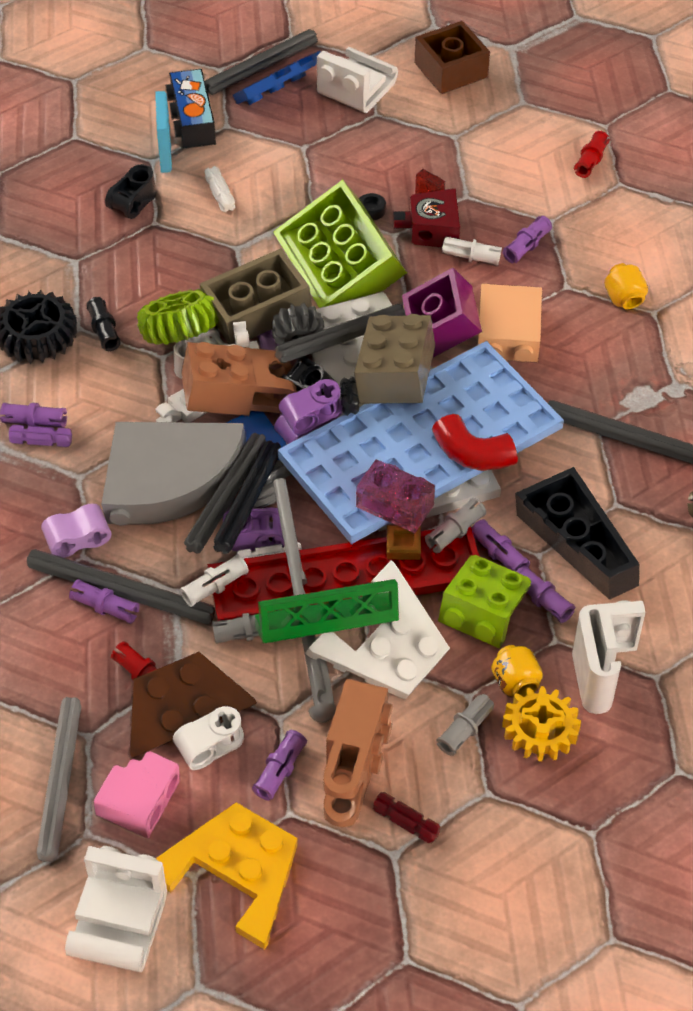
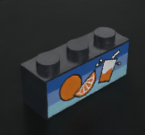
M202 69L170 72V84L165 85L167 100L173 101L169 103L171 119H177V121H173L175 138H181L183 149L215 145V123Z

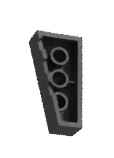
M574 467L515 493L517 516L609 600L639 586V562Z

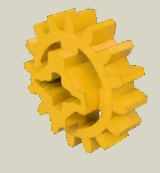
M541 686L539 693L534 694L533 690L529 687L526 688L525 697L516 693L513 703H507L502 722V727L505 728L504 738L505 740L513 739L512 749L514 751L521 747L525 749L524 758L526 759L532 753L537 754L538 762L543 761L544 754H549L554 761L557 760L558 750L567 755L571 744L576 745L578 732L581 726V720L577 719L579 710L577 707L569 708L570 697L562 700L559 699V690L557 689L550 695L546 694L545 686Z

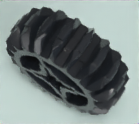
M28 290L25 296L16 294L14 301L6 299V305L0 307L1 350L5 351L8 357L15 356L18 362L27 359L31 364L34 360L39 359L43 363L45 358L48 357L55 360L56 353L65 354L66 347L73 346V338H76L77 319L70 303L64 301L63 296L56 297L53 292L44 295L42 290L37 294H31Z

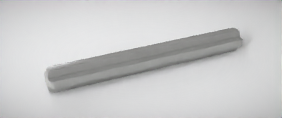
M65 697L61 701L37 847L38 859L43 862H54L58 858L81 712V704L78 698Z

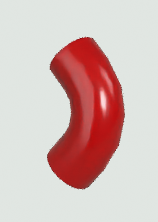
M458 414L446 415L437 420L432 427V432L438 445L448 458L465 468L487 471L502 469L515 465L518 462L515 444L508 433L492 438L475 437L468 431L462 417Z

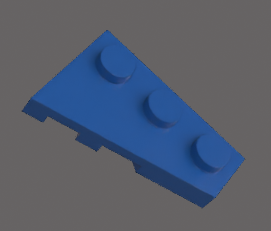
M321 50L295 61L232 94L236 103L240 104L247 101L248 105H251L263 98L261 93L269 90L270 94L285 87L284 81L290 79L291 82H294L306 76L305 71L317 65V56L321 53Z

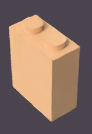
M481 284L479 320L482 332L478 334L477 345L487 341L505 360L538 362L541 338L542 288Z

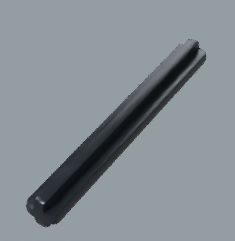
M269 440L262 447L214 539L215 544L213 548L216 552L221 551L227 554L232 550L278 460V449L281 448L278 442L273 443Z

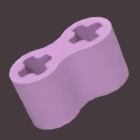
M86 504L71 513L52 515L45 519L41 525L51 554L62 558L69 557L84 548L100 547L107 543L112 535L104 514L97 504Z

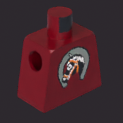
M456 189L413 194L410 196L409 211H393V229H410L411 243L420 246L443 247L446 237L459 239L460 222Z

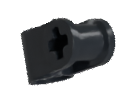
M136 165L130 168L108 190L105 197L106 207L110 209L116 208L124 212L125 216L129 219L136 218L141 210L156 196L152 168L147 165Z
M305 356L297 359L287 375L281 376L283 379L292 381L296 386L297 392L315 384L319 380L331 379L335 381L320 365L312 362Z

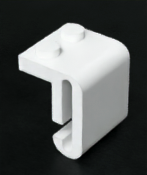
M351 47L346 49V56L349 59L335 56L323 50L317 56V92L319 94L367 113L396 82L398 68L394 65Z
M621 600L616 603L587 605L580 610L572 657L581 702L584 709L590 713L602 714L612 707L621 668V661L615 662L617 652L637 651L646 613L643 601Z
M88 846L84 858L88 878L75 912V917L79 921L75 931L69 930L65 953L67 956L141 973L145 967L166 901L167 886L163 862H159L156 858L145 854L138 856L123 854L118 849L110 846H103L101 848Z

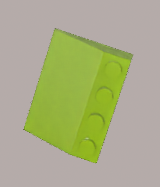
M343 179L273 231L288 258L309 285L310 294L319 308L381 292L407 274V271L359 198Z

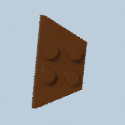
M196 652L137 677L132 681L131 730L128 755L132 759L173 741V735L180 727L200 719L219 707L230 706L240 712L256 705L257 702L254 697L203 654Z

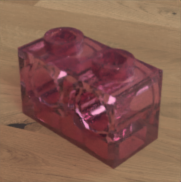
M377 459L356 486L357 508L413 533H416L434 506V484L425 478L416 477L400 470L395 465L386 464Z

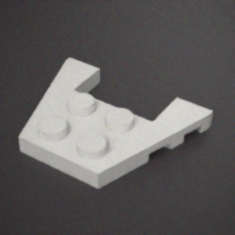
M390 561L371 583L391 579L396 580L398 583L399 620L381 623L356 651L334 632L322 633L305 654L315 660L320 658L333 664V668L344 673L349 671L365 678L364 682L388 688L389 693L406 700L444 657L450 647L396 564Z

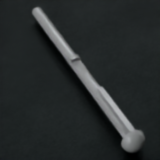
M279 478L273 481L293 594L294 596L306 594L303 584L307 583V578L302 568L285 479ZM315 635L302 637L304 653H306L318 637H315ZM305 654L314 706L309 709V715L317 722H328L333 718L336 706L334 704L327 662L320 658L317 660L312 659Z

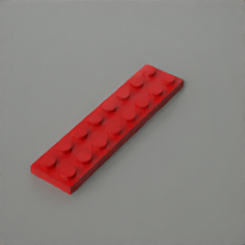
M471 526L468 528L465 536L454 539L440 553L433 552V549L437 546L436 544L430 549L425 542V536L435 529L421 531L420 560L387 559V537L361 540L353 544L348 542L299 550L303 572L307 578V583L303 584L306 594L371 583L390 561L396 564L415 595L445 591L471 555L479 556ZM286 552L245 558L244 561L248 566L249 572L224 586L225 590L217 594L214 592L212 594L217 621L243 617L242 614L249 613V615L259 614V601L294 596ZM225 562L207 564L208 568L212 567L215 569Z

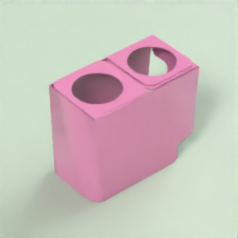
M148 751L142 760L132 759L125 768L118 765L113 766L95 797L94 808L96 815L145 838H149L179 784V764Z

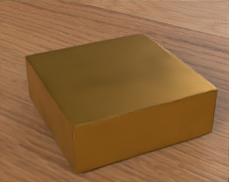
M387 525V559L420 560L421 526Z

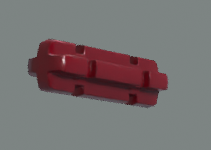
M381 792L373 803V810L383 817L390 816V821L413 835L417 832L419 834L418 838L429 844L436 840L441 828L438 823L430 818L424 820L423 814L401 801L394 802L395 798L386 792Z

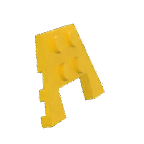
M236 802L156 859L159 862H163L166 886L169 892L174 890L190 867L196 863L254 898L253 903L236 924V933L265 950L268 946L271 928L277 916L280 898L288 879L298 842L297 837Z

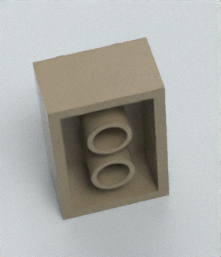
M282 248L200 283L201 291L206 293V295L214 297V300L211 301L219 321L216 326L229 345L235 344L233 323L246 322V330L249 333V339L273 329V316L279 314L280 308L288 309L291 303L294 306H300L302 303H305L307 308L312 306L309 285Z
M431 315L369 316L354 371L359 404L423 402L435 348Z

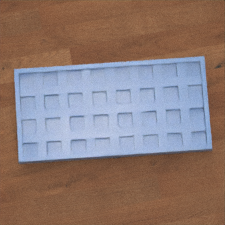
M485 341L431 369L422 403L364 404L359 407V412L356 415L350 413L348 416L343 415L278 449V458L350 544H353L484 472L465 468L448 458L438 445L432 432L434 423L440 418L450 414L460 415L468 431L479 438H492L508 433L513 439L517 453L562 429L564 420Z

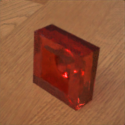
M422 169L416 174L415 194L445 190L446 181Z

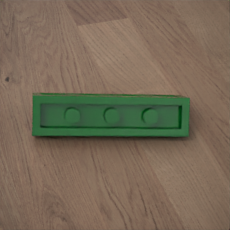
M395 579L259 601V614L254 615L255 627L264 644L398 621V583Z

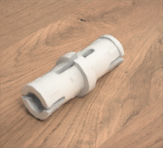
M237 554L215 569L212 567L204 571L205 575L185 587H181L180 593L188 606L192 607L214 592L219 594L224 591V586L249 572L248 566L244 559Z

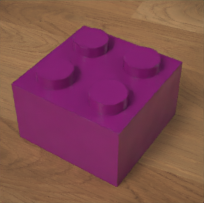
M454 268L402 295L406 316L410 314L431 315L435 341L432 358L482 332L472 285Z

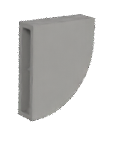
M116 422L101 503L107 524L122 526L126 524L167 522L189 515L206 506L246 444L244 424Z

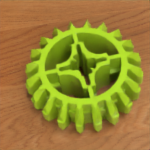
M189 289L184 292L179 291L165 297H159L158 300L144 305L137 313V325L140 334L142 333L143 339L147 343H154L156 345L162 343L167 345L172 342L178 343L182 340L198 337L199 334L206 333L209 329L214 328L219 322L211 301L214 300V297L206 295L201 289L194 291Z

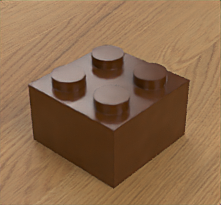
M463 20L415 37L414 63L441 94L488 78L490 51Z

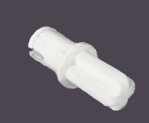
M451 237L444 239L442 247L444 254L468 258L469 262L475 260L496 266L499 264L502 247L478 243L476 239L470 242Z

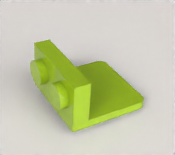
M471 555L443 593L438 622L500 648L506 638L510 616L529 590L531 579L485 558Z

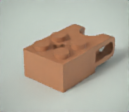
M187 342L181 371L187 411L249 416L250 411L281 413L279 410L281 400L274 397V394L289 395L297 392L296 386L292 381L281 378L282 375H287L292 368L291 361L280 363L275 357V350L254 349L239 345H215L207 342ZM275 364H282V367L277 370L270 369Z
M350 679L345 680L326 739V767L323 777V789L326 792L324 798V818L334 826L349 827L356 822L372 773L378 774L383 759V753H381L382 744L388 743L392 729L390 719L393 704L388 703V688ZM337 798L348 799L351 803V809L346 813H337L333 807Z

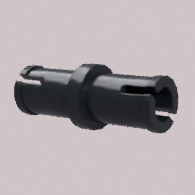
M94 297L86 305L92 319V330L95 334H98L102 349L114 351L121 344L115 330V319L109 314L105 300L101 297Z

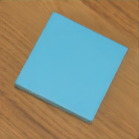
M155 91L161 173H166L172 170L168 100L165 91Z

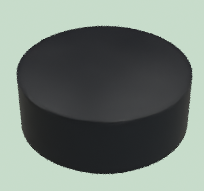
M368 193L359 198L373 221L385 215L386 201L381 195Z

